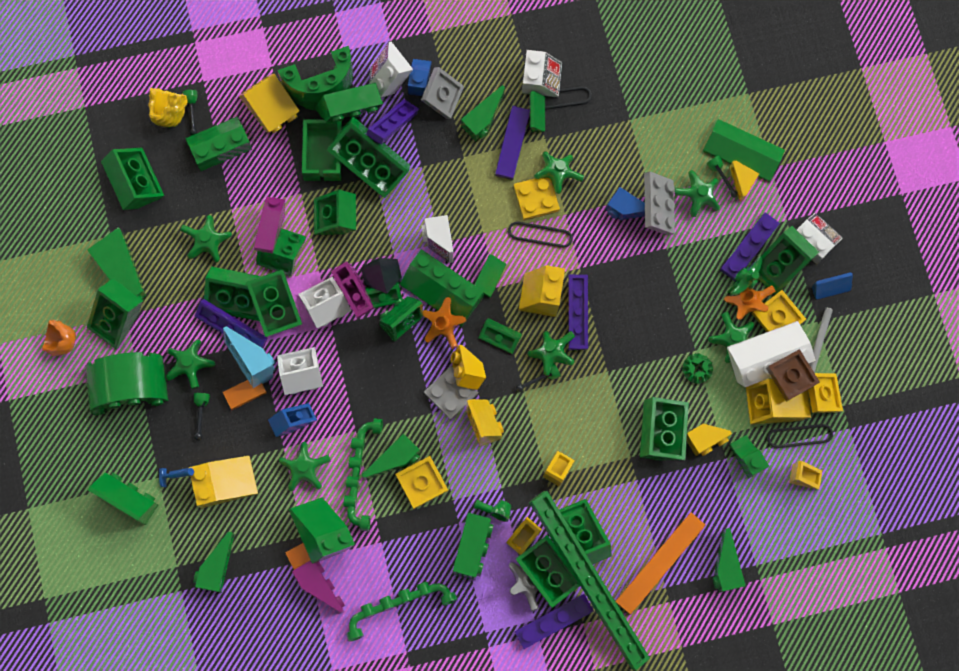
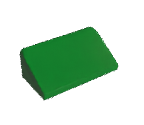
M531 91V131L545 132V97L535 91Z
M489 254L475 286L483 290L484 295L491 298L507 264L494 255Z
M398 282L387 294L371 287H365L374 308L395 304L402 298Z
M488 318L478 338L513 354L522 334Z

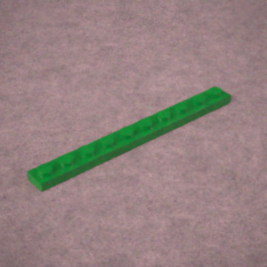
M543 491L532 499L529 504L632 670H637L650 659L649 655L548 491Z

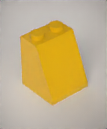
M275 74L268 75L239 95L266 132L272 131L275 133L282 128L281 124L287 120L289 123L297 118L296 114L299 112V109Z
M545 265L525 273L519 311L556 317L560 305L565 268Z
M766 379L746 387L750 424L793 422L811 418L808 390L786 402L773 379Z

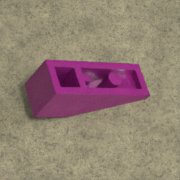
M266 197L254 244L255 251L273 253L285 218V199Z
M346 261L331 271L357 318L374 309L360 277L350 263Z

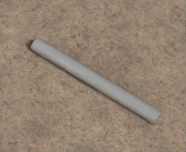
M827 307L825 308L813 348L816 361L809 363L814 373L833 309Z

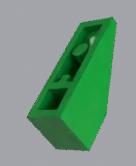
M503 85L461 119V127L475 142L479 138H485L489 133L504 97L505 87Z
M403 433L362 474V478L368 480L407 467L409 464L413 465L420 458V449Z
M726 528L722 532L714 571L713 584L715 589L719 590V593L746 586L730 528Z
M227 532L200 566L199 572H195L193 583L196 584V588L222 593L234 533Z

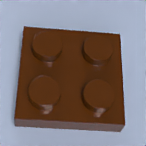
M800 349L766 368L786 402L820 383Z

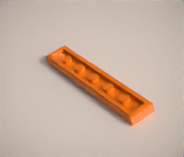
M690 512L615 602L631 615L706 524Z

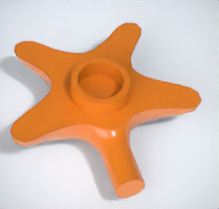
M772 285L762 291L747 288L740 295L726 296L724 300L738 307L737 319L741 320L749 312H767L769 307L762 300L776 291Z
M447 297L438 311H423V316L432 322L425 341L429 343L437 336L444 335L448 340L450 348L455 349L458 345L453 333L454 328L459 324L465 323L466 318L464 316L452 315L450 309L451 299Z

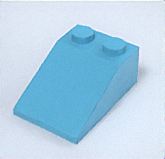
M227 326L224 327V342L251 386L255 388L261 383L263 384L273 379V371L275 370L273 364L275 362L270 353L266 354L263 348Z

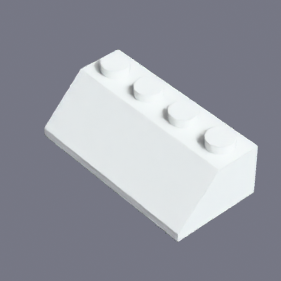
M798 321L727 347L737 383L744 387L771 378L766 368L799 349L808 363L816 361L811 343Z

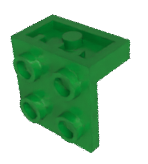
M281 228L273 253L257 251L256 265L274 271L283 269L286 275L292 276L296 257L306 241V236Z

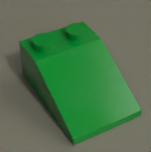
M791 226L761 256L762 265L758 279L767 288L772 285L776 291L773 294L776 295L819 251Z
M283 269L246 282L265 337L302 324Z
M112 278L97 290L86 328L117 350L137 318L143 300Z
M409 296L405 299L400 298L394 304L395 307L391 311L387 310L379 317V325L394 342L423 318V304L420 300Z
M323 497L289 509L312 564L343 553L355 545L348 527Z
M587 499L559 509L592 564L612 557L611 543Z

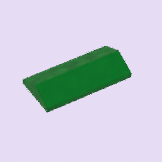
M718 119L703 152L714 157L720 156L721 160L732 164L733 161H738L759 173V178L770 182L785 149Z

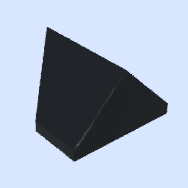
M377 258L361 267L365 286L386 294L402 278L398 259Z

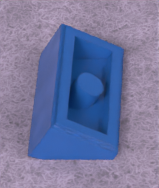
M852 273L816 281L812 285L815 299L850 291L852 288Z

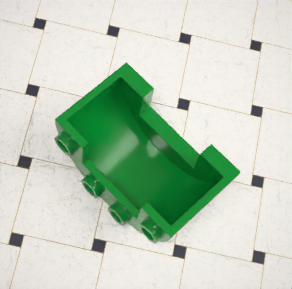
M349 45L331 51L336 65L333 67V70L308 79L301 80L295 64L277 70L282 86L296 105L303 106L305 109L316 110L315 106L323 95L350 89L353 82V67Z
M142 352L114 354L95 359V364L88 362L85 365L90 413H93V415H103L105 411L121 407V404L128 403V405L133 406L139 405L140 401H146L148 404H152V406L163 405V402L168 401L163 356L160 354L149 353V356H145Z

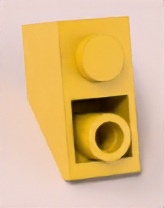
M459 345L450 357L456 384L460 387L478 390L486 379L483 363L463 345Z
M702 424L687 433L686 441L696 456L699 454L705 456L713 451L711 447L718 444L720 447L729 441L728 437L732 433L730 430Z

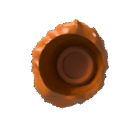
M50 320L42 350L53 357L68 354L73 350L76 341L74 329L63 324L61 321Z

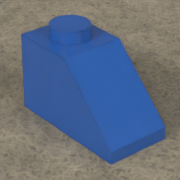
M413 59L411 65L413 71L409 75L408 94L423 96L429 82L431 61Z
M619 187L607 204L606 211L612 218L620 220L644 217L645 203Z
M307 403L282 409L268 419L275 436L279 437L301 429L317 421L310 404Z

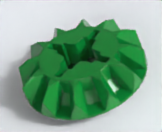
M700 353L691 354L685 359L682 371L687 380L692 383L701 384L709 380L713 373V366L707 356ZM702 362L703 364L701 369L703 370V372L698 371L695 374H693L695 370V367L693 365H698Z

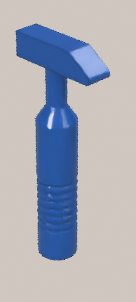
M161 468L159 469V483L161 487H166V478L174 479L192 476L194 470L193 468L170 471L169 474H166L167 469Z

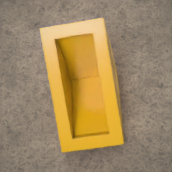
M733 161L730 171L736 191L738 192L739 202H742L759 173L738 161Z
M557 451L543 477L560 487L575 460Z
M797 461L792 464L789 483L819 490L822 470L804 461Z
M526 517L506 543L521 555L541 533L542 529Z

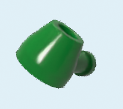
M477 499L474 509L490 513L497 520L509 521L511 504L506 501L500 500L493 507Z

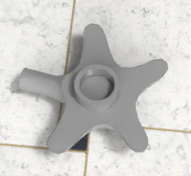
M511 562L509 568L515 576L516 584L510 589V593L512 595L517 593L524 594L528 600L531 612L537 611L539 608L535 594L538 589L524 570Z

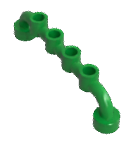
M374 418L373 422L363 424L359 428L357 438H352L351 449H355V455L349 458V468L353 470L352 476H347L346 488H350L349 496H344L343 506L348 507V519L353 525L359 526L360 531H369L371 523L369 515H362L361 519L355 515L357 493L360 485V470L362 468V454L365 446V433L368 430H372L373 434L381 435L383 419Z
M423 582L417 585L418 590L410 592L409 589H404L398 592L399 597L391 599L390 596L383 597L379 600L380 604L374 607L372 603L365 604L360 607L361 612L356 613L350 619V632L346 634L348 641L352 642L364 637L362 629H357V623L362 619L373 617L378 613L391 610L401 604H407L414 599L425 597L435 591H440L443 594L440 598L443 606L456 602L458 600L455 592L451 593L444 584L435 583L429 585L428 582Z

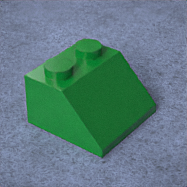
M338 189L314 198L315 235H343L356 231V194Z

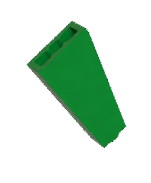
M118 227L87 249V251L109 280L115 279L140 299L144 300L146 293L125 236Z

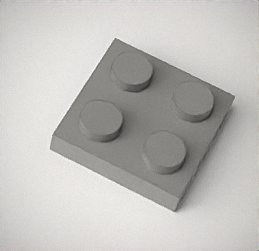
M435 67L421 101L446 119H451L464 86L440 67Z
M450 366L424 391V394L452 420L466 406L467 400L474 399L478 392L475 389L457 386L453 367Z

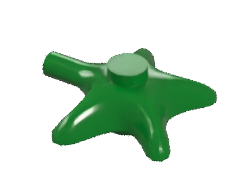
M547 151L542 153L545 168L534 175L535 179L550 178L554 191L557 194H560L562 191L563 180L572 178L580 182L583 181L584 175L569 168L573 155L569 154L562 159H556Z
M690 170L688 175L691 187L675 188V196H688L691 199V217H696L701 207L705 204L712 207L715 211H719L720 206L713 195V190L719 180L714 178L709 183H705L698 177L695 171Z
M211 215L206 217L205 224L200 230L186 225H182L180 229L181 232L192 236L195 240L193 248L187 255L189 259H193L203 252H208L215 263L220 260L218 253L219 244L232 236L231 232L217 233L214 229V219Z
M761 256L750 267H744L738 272L734 278L736 282L727 293L738 295L747 288L751 290L758 282L756 279L759 278V271L762 265Z
M725 312L721 314L726 326L725 332L708 338L710 343L723 345L727 349L731 345L747 340V335L753 329L754 323L750 321L742 327H736L729 313ZM728 350L725 357L726 363L731 362Z
M544 331L542 346L536 350L528 351L527 355L542 360L543 373L548 376L554 363L558 362L566 365H573L575 363L564 352L565 345L575 338V335L570 331L562 338L554 340L548 331Z
M200 339L195 340L185 351L173 348L167 349V353L176 359L175 366L166 376L167 380H172L179 375L186 374L191 388L196 389L199 387L196 372L201 368L214 367L216 365L213 360L205 359L198 355V349L201 344Z
M304 441L300 445L299 454L295 460L280 458V464L291 472L288 490L294 491L302 480L308 482L317 490L321 489L322 485L315 471L320 465L331 462L329 454L316 459L311 458L308 453V444Z

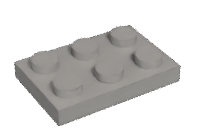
M653 172L644 173L645 227L666 235L675 234L674 180Z

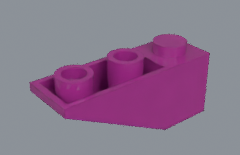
M310 560L292 571L304 591L337 611L344 612L342 607L345 604L340 596L336 597L332 590L335 587L329 578L327 580L324 578L322 573L325 570L320 562L312 564Z

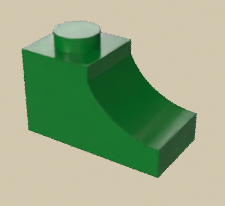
M747 435L729 444L748 479L770 467L760 449L758 450L752 444Z

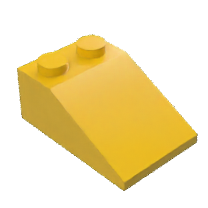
M467 400L466 413L479 446L481 447L502 439L501 433H504L501 422H497L494 415H497L494 405L489 404L488 400Z
M250 456L208 462L189 467L194 470L191 481L199 508L258 494Z

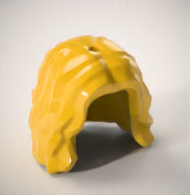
M150 88L148 106L151 121L155 125L162 127L177 126L184 116L185 106L188 103L187 96L163 91L159 88Z

